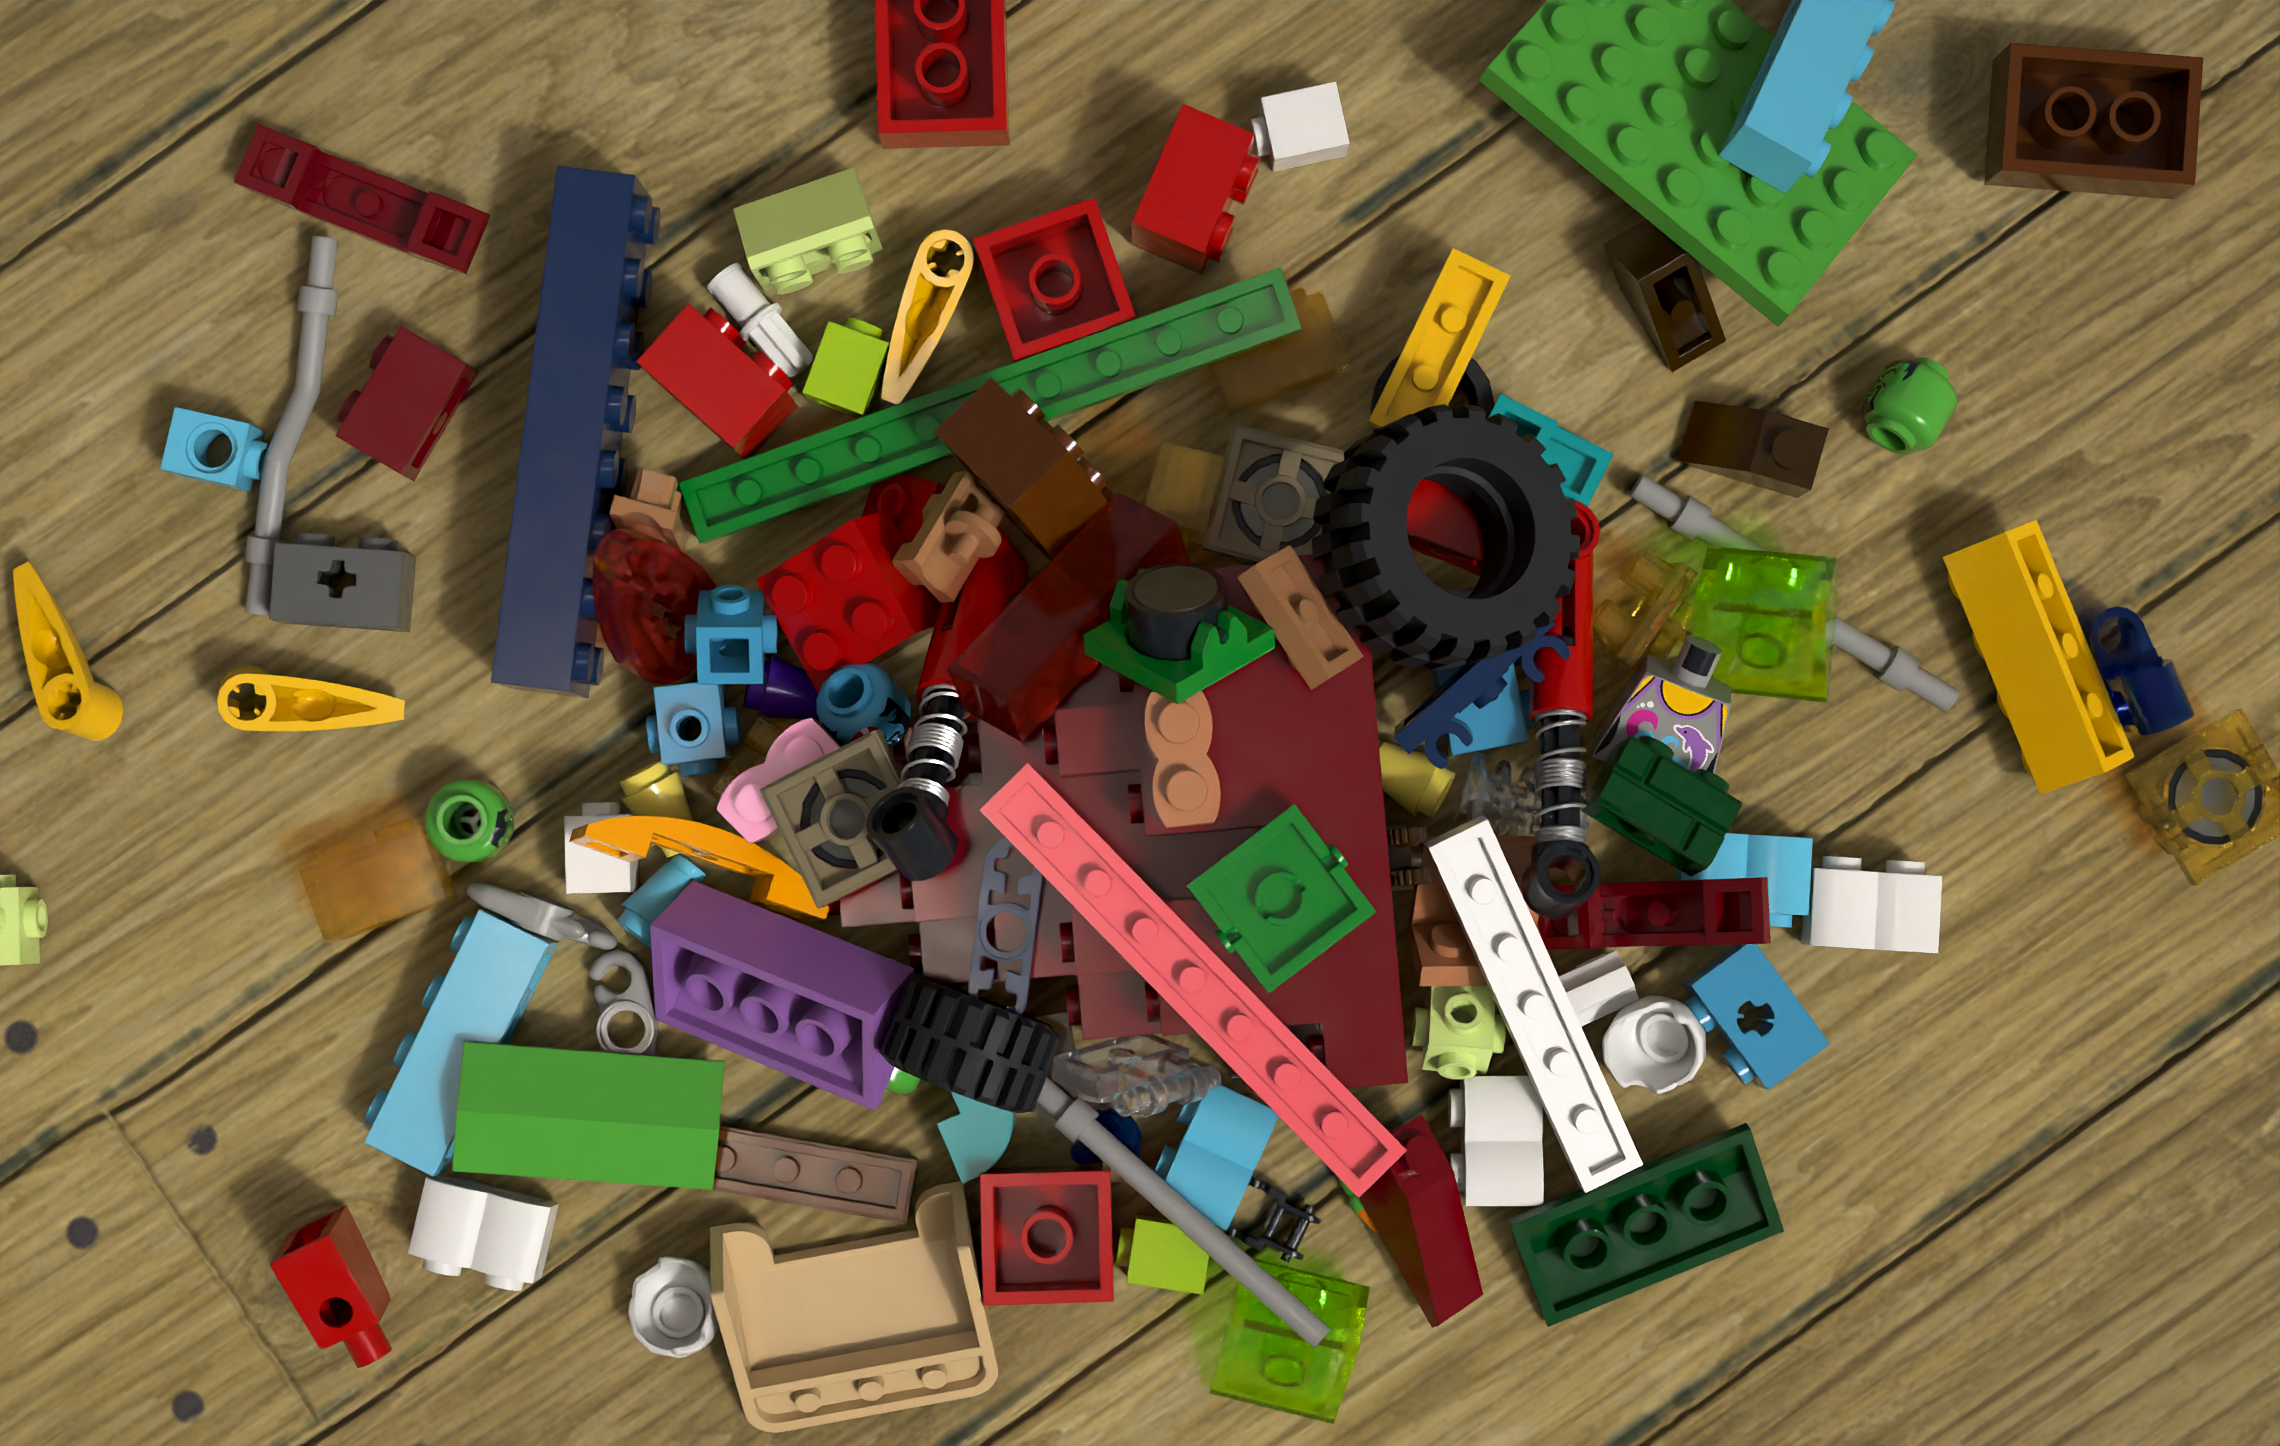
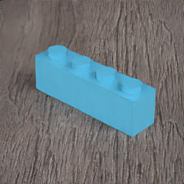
M1791 0L1718 156L1784 194L1788 192L1802 174L1812 178L1823 164L1831 148V143L1823 139L1828 128L1834 130L1838 126L1852 102L1853 96L1845 92L1849 81L1855 83L1859 79L1873 56L1874 48L1867 45L1868 39L1871 34L1876 36L1882 30L1895 7V2L1892 0Z
M479 909L475 918L467 915L459 925L450 945V950L456 952L457 955L447 975L438 973L431 982L421 1005L422 1008L429 1012L418 1034L409 1031L403 1039L393 1060V1065L400 1068V1071L390 1091L382 1088L377 1093L364 1119V1123L371 1126L364 1143L433 1177L446 1172L454 1154L456 1112L464 1041L509 1044L559 943L549 937L515 925L508 921V918L488 909Z

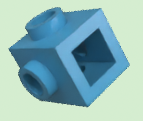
M724 585L714 590H699L697 615H685V652L697 653L698 684H763L765 653H777V618L774 614H765L764 595L761 590H747L737 585Z
M697 682L653 687L656 715L647 716L646 719L647 738L651 754L660 753L662 765L670 767L679 766L680 777L718 773L717 761L732 760V745L742 743L738 707H727L725 684H698ZM699 720L702 726L701 733L698 738L690 741L687 735L688 726L691 722Z

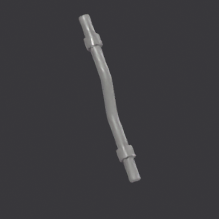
M312 236L307 285H300L297 311L303 312L295 385L263 458L254 536H247L244 561L250 562L251 565L245 607L246 613L270 615L275 543H286V540L280 539L288 468L320 393L329 315L336 316L339 291L332 290L338 239Z
M1645 475L1639 477L1629 496L1670 520V529L1690 541L1698 537L1757 573L1814 633L1877 670V678L1897 691H1902L1906 688L1944 712L1950 710L1958 698L1959 690L1919 667L1920 660L1899 646L1891 650L1832 614L1773 553L1710 516V507L1690 495L1682 499Z

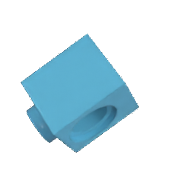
M175 407L160 469L178 477L251 493L254 479H261L263 458L269 447L268 443L263 442L265 431L249 423ZM220 436H228L232 444L231 456L225 464L212 468L207 460V449L214 439Z

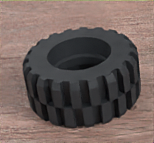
M1443 404L1427 407L1414 414L1406 415L1357 440L1344 452V461L1333 465L1323 482L1324 488L1331 492V494L1316 500L1313 520L1315 523L1322 524V534L1311 538L1313 558L1323 559L1326 575L1318 577L1325 596L1334 593L1342 607L1335 611V615L1346 629L1359 626L1364 631L1360 638L1361 643L1376 654L1392 649L1390 657L1394 663L1410 668L1424 664L1429 670H1448L1502 655L1504 652L1519 648L1536 638L1537 629L1550 625L1560 612V603L1556 598L1570 594L1576 576L1575 571L1568 569V564L1570 560L1579 558L1580 536L1571 534L1570 521L1577 519L1578 514L1574 499L1566 500L1560 484L1565 482L1566 478L1557 463L1549 466L1545 462L1541 454L1546 449L1531 433L1519 437L1515 434L1518 428L1517 423L1500 413L1485 419L1486 412L1481 407L1462 404L1450 409ZM1421 479L1439 483L1456 493L1467 504L1478 522L1483 539L1484 560L1479 580L1468 598L1453 595L1437 586L1422 571L1412 553L1407 535V512L1412 494Z

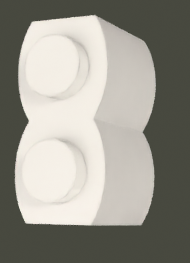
M1823 856L1822 869L1811 868L1809 916L1802 915L1801 945L1938 953L1942 876L1925 875V862L1886 860V873L1861 871L1862 858Z
M1475 1075L1468 1079H1460V1089H1449L1448 1120L1449 1127H1460V1153H1450L1449 1163L1454 1170L1458 1191L1461 1192V1203L1464 1206L1543 1205V1106L1529 1075Z
M439 1174L434 1177H426L408 1254L423 1258L422 1268L434 1273L459 1276L462 1267L486 1273L484 1283L490 1286L521 1291L524 1282L534 1283L542 1278L559 1203L542 1197L500 1189L454 1176Z

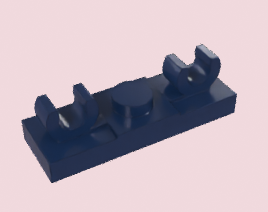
M1555 618L1550 625L1537 629L1536 638L1525 645L1506 651L1499 656L1466 666L1463 665L1395 726L1393 738L1408 754L1425 741L1424 750L1426 757L1434 766L1443 769L1448 765V758L1437 747L1436 742L1441 735L1446 733L1454 734L1467 747L1473 742V734L1469 726L1462 720L1452 717L1457 712L1460 714L1471 703L1478 709H1481L1492 701L1508 684L1502 676L1520 656H1522L1521 661L1524 672L1530 679L1538 683L1545 679L1544 671L1533 659L1538 649L1551 647L1564 660L1571 656L1566 640L1555 632H1547L1556 624Z

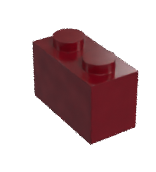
M400 326L394 337L390 335L385 336L375 349L369 367L374 371L362 392L354 390L343 403L337 416V422L341 424V427L335 436L401 475L415 481L478 375V372L461 360Z

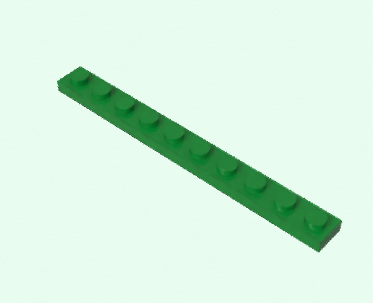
M1280 267L680 482L679 485L698 541L701 544H707L954 456L934 431L990 378H993L1009 395H1012L1020 388L1042 410L1046 416L1044 420L1049 422L1303 331L1284 273Z

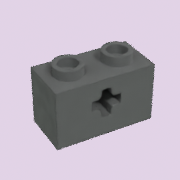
M296 533L295 544L275 543L270 620L293 625L410 632L416 557L404 551H398V540L360 537L359 548L334 547L335 536ZM345 572L356 576V587H344L343 591L332 588V577L344 576Z

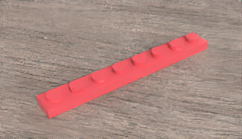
M1028 763L980 809L989 821L1358 1198L1407 1151Z

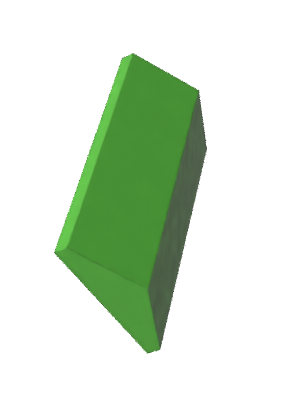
M464 1041L452 1171L713 1190L720 1128L724 1060Z

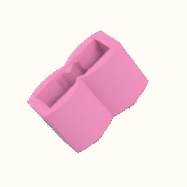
M813 718L795 723L774 741L767 753L764 764L744 771L728 785L719 800L718 812L748 843H757L773 837L780 830L760 789L842 746Z

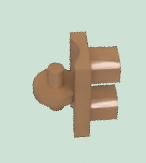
M639 468L630 499L614 495L609 514L619 535L613 544L612 555L619 571L631 580L648 581L656 578L665 570L669 562L670 551L679 555L684 553L688 536L679 517L684 497L682 493L676 491L678 481L675 477Z
M968 471L954 472L942 493L931 495L922 510L923 525L911 543H902L892 560L894 567L912 585H924L940 603L954 602L979 557L989 558L994 556L1002 542L1001 535L996 528L1005 512L999 505L991 502L979 492L975 486L974 478Z

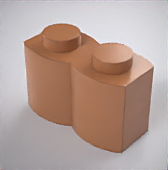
M1202 691L1179 704L1156 692H1151L1145 708V733L1149 748L1158 761L1153 776V801L1157 815L1166 829L1212 824L1215 822L1219 812L1221 800L1219 778L1212 761L1207 756L1213 731L1212 715L1208 701Z

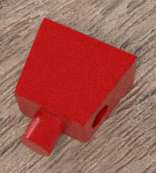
M347 1205L290 1232L270 1262V1266L317 1346L325 1349L343 1340L357 1368L367 1366L388 1354L392 1347L378 1322L381 1320L391 1300L390 1295Z

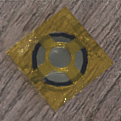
M2242 708L2234 709L2125 774L2141 801V804H2139L2140 818L2144 823L2150 824L2156 833L2153 837L2155 843L2168 855L2174 856L2191 885L2202 883L2280 837V772ZM2262 796H2263V811H2262V813H2261V815H2260V817H2259V819H2258V821H2257V818H2258V816H2259V814H2260V812H2261V810H2262Z

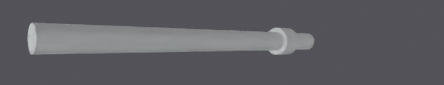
M1048 1077L1046 1078L1037 1103L1057 1120L1054 1125L1056 1129L1072 1143L1079 1139L1311 1347L1315 1348L1331 1329L1103 1127L1096 1120L1099 1113L1081 1097L1074 1101Z

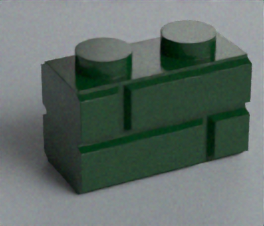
M1629 736L1615 745L1598 775V779L1593 784L1584 801L1587 806L1581 809V811L1692 877L1711 865L1725 839V834L1729 831L1742 806V802L1727 793L1730 786L1718 775L1704 769H1695L1694 772H1691L1672 760L1674 756L1673 750L1663 742L1649 736H1640L1638 739Z

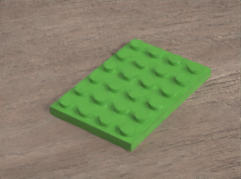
M1547 0L1489 64L1479 78L1482 84L1777 327L1791 314L1918 155L1852 101L1838 126L1834 130L1828 128L1823 138L1831 143V148L1817 173L1812 178L1802 174L1786 194L1719 157L1718 155L1774 38L1772 34L1730 0Z

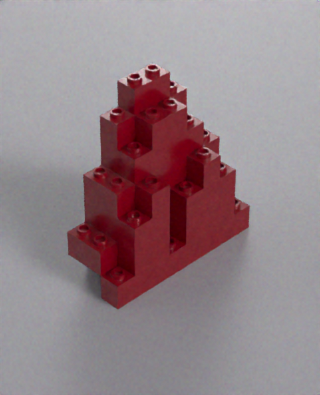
M1313 554L1297 555L1324 595L1318 577L1326 575L1323 559H1314ZM1254 565L1212 568L1224 578L1227 587L1228 605L1267 624L1263 616L1253 607L1249 595L1237 578ZM1334 593L1327 596L1324 595L1334 612L1342 607ZM1359 626L1346 629L1364 657L1313 690L1309 688L1301 674L1291 665L1286 651L1276 636L1274 649L1202 690L1212 715L1213 731L1207 756L1212 761L1219 778L1221 791L1219 812L1215 822L1212 824L1170 829L1164 827L1155 809L1152 787L1154 771L1158 761L1149 748L1145 733V708L1150 693L1154 691L1085 655L1084 644L1050 647L1052 662L1039 663L1042 702H1044V705L1055 704L1056 709H1054V713L977 719L978 722L965 723L967 732L961 736L964 742L958 767L954 770L955 778L946 782L944 787L950 795L947 806L949 809L947 824L958 838V850L952 862L935 877L924 881H910L896 870L829 904L830 915H841L842 928L919 922L920 934L909 935L910 964L914 968V973L923 972L924 977L946 984L969 982L985 856L993 844L1006 838L980 809L1028 763L1346 1088L1408 1083L1371 650L1360 641L1364 631ZM907 728L904 735V743H897L893 747V755L896 761L901 762L904 766L909 764L906 754L913 728ZM1295 804L1326 846L1333 843L1346 859L1349 865L1344 868L1376 910V913L1272 992L1268 993L1235 950L1231 954L1227 951L1214 933L1219 929L1187 885ZM1011 847L1009 856L1007 858H997L995 863L996 871L1006 874L1005 894L992 889L989 903L994 905L1011 902L1029 909L1031 895L1017 896V888L1020 876L1032 874L1033 864L1023 860L1022 853L1016 847ZM1043 876L1031 978L1075 974L1078 976V985H1071L1066 988L1069 1027L1082 1026L1083 1040L1161 1033L1162 1036L1197 1033ZM1008 912L999 913L990 920L987 926V938L990 944L997 950L1004 952L1013 951L1024 941L1025 926L1018 916ZM983 955L981 969L995 968L994 980L999 979V981L1006 980L1008 970L1021 975L1023 961L1020 959L1012 962H999ZM1228 1065L1229 1075L1231 1076V1079L1241 1078ZM1242 1079V1085H1243V1088H1244L1245 1092H1246V1093H1248V1092H1255V1091Z

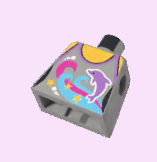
M1687 636L1675 663L1655 655H1646L1597 727L1593 736L1592 757L1606 762L1615 745L1629 736H1633L1636 739L1640 736H1649L1670 747L1674 752L1672 760L1689 771L1694 772L1695 769H1704L1715 774L1731 709V687L1726 683L1711 678L1722 650L1706 639L1697 636Z

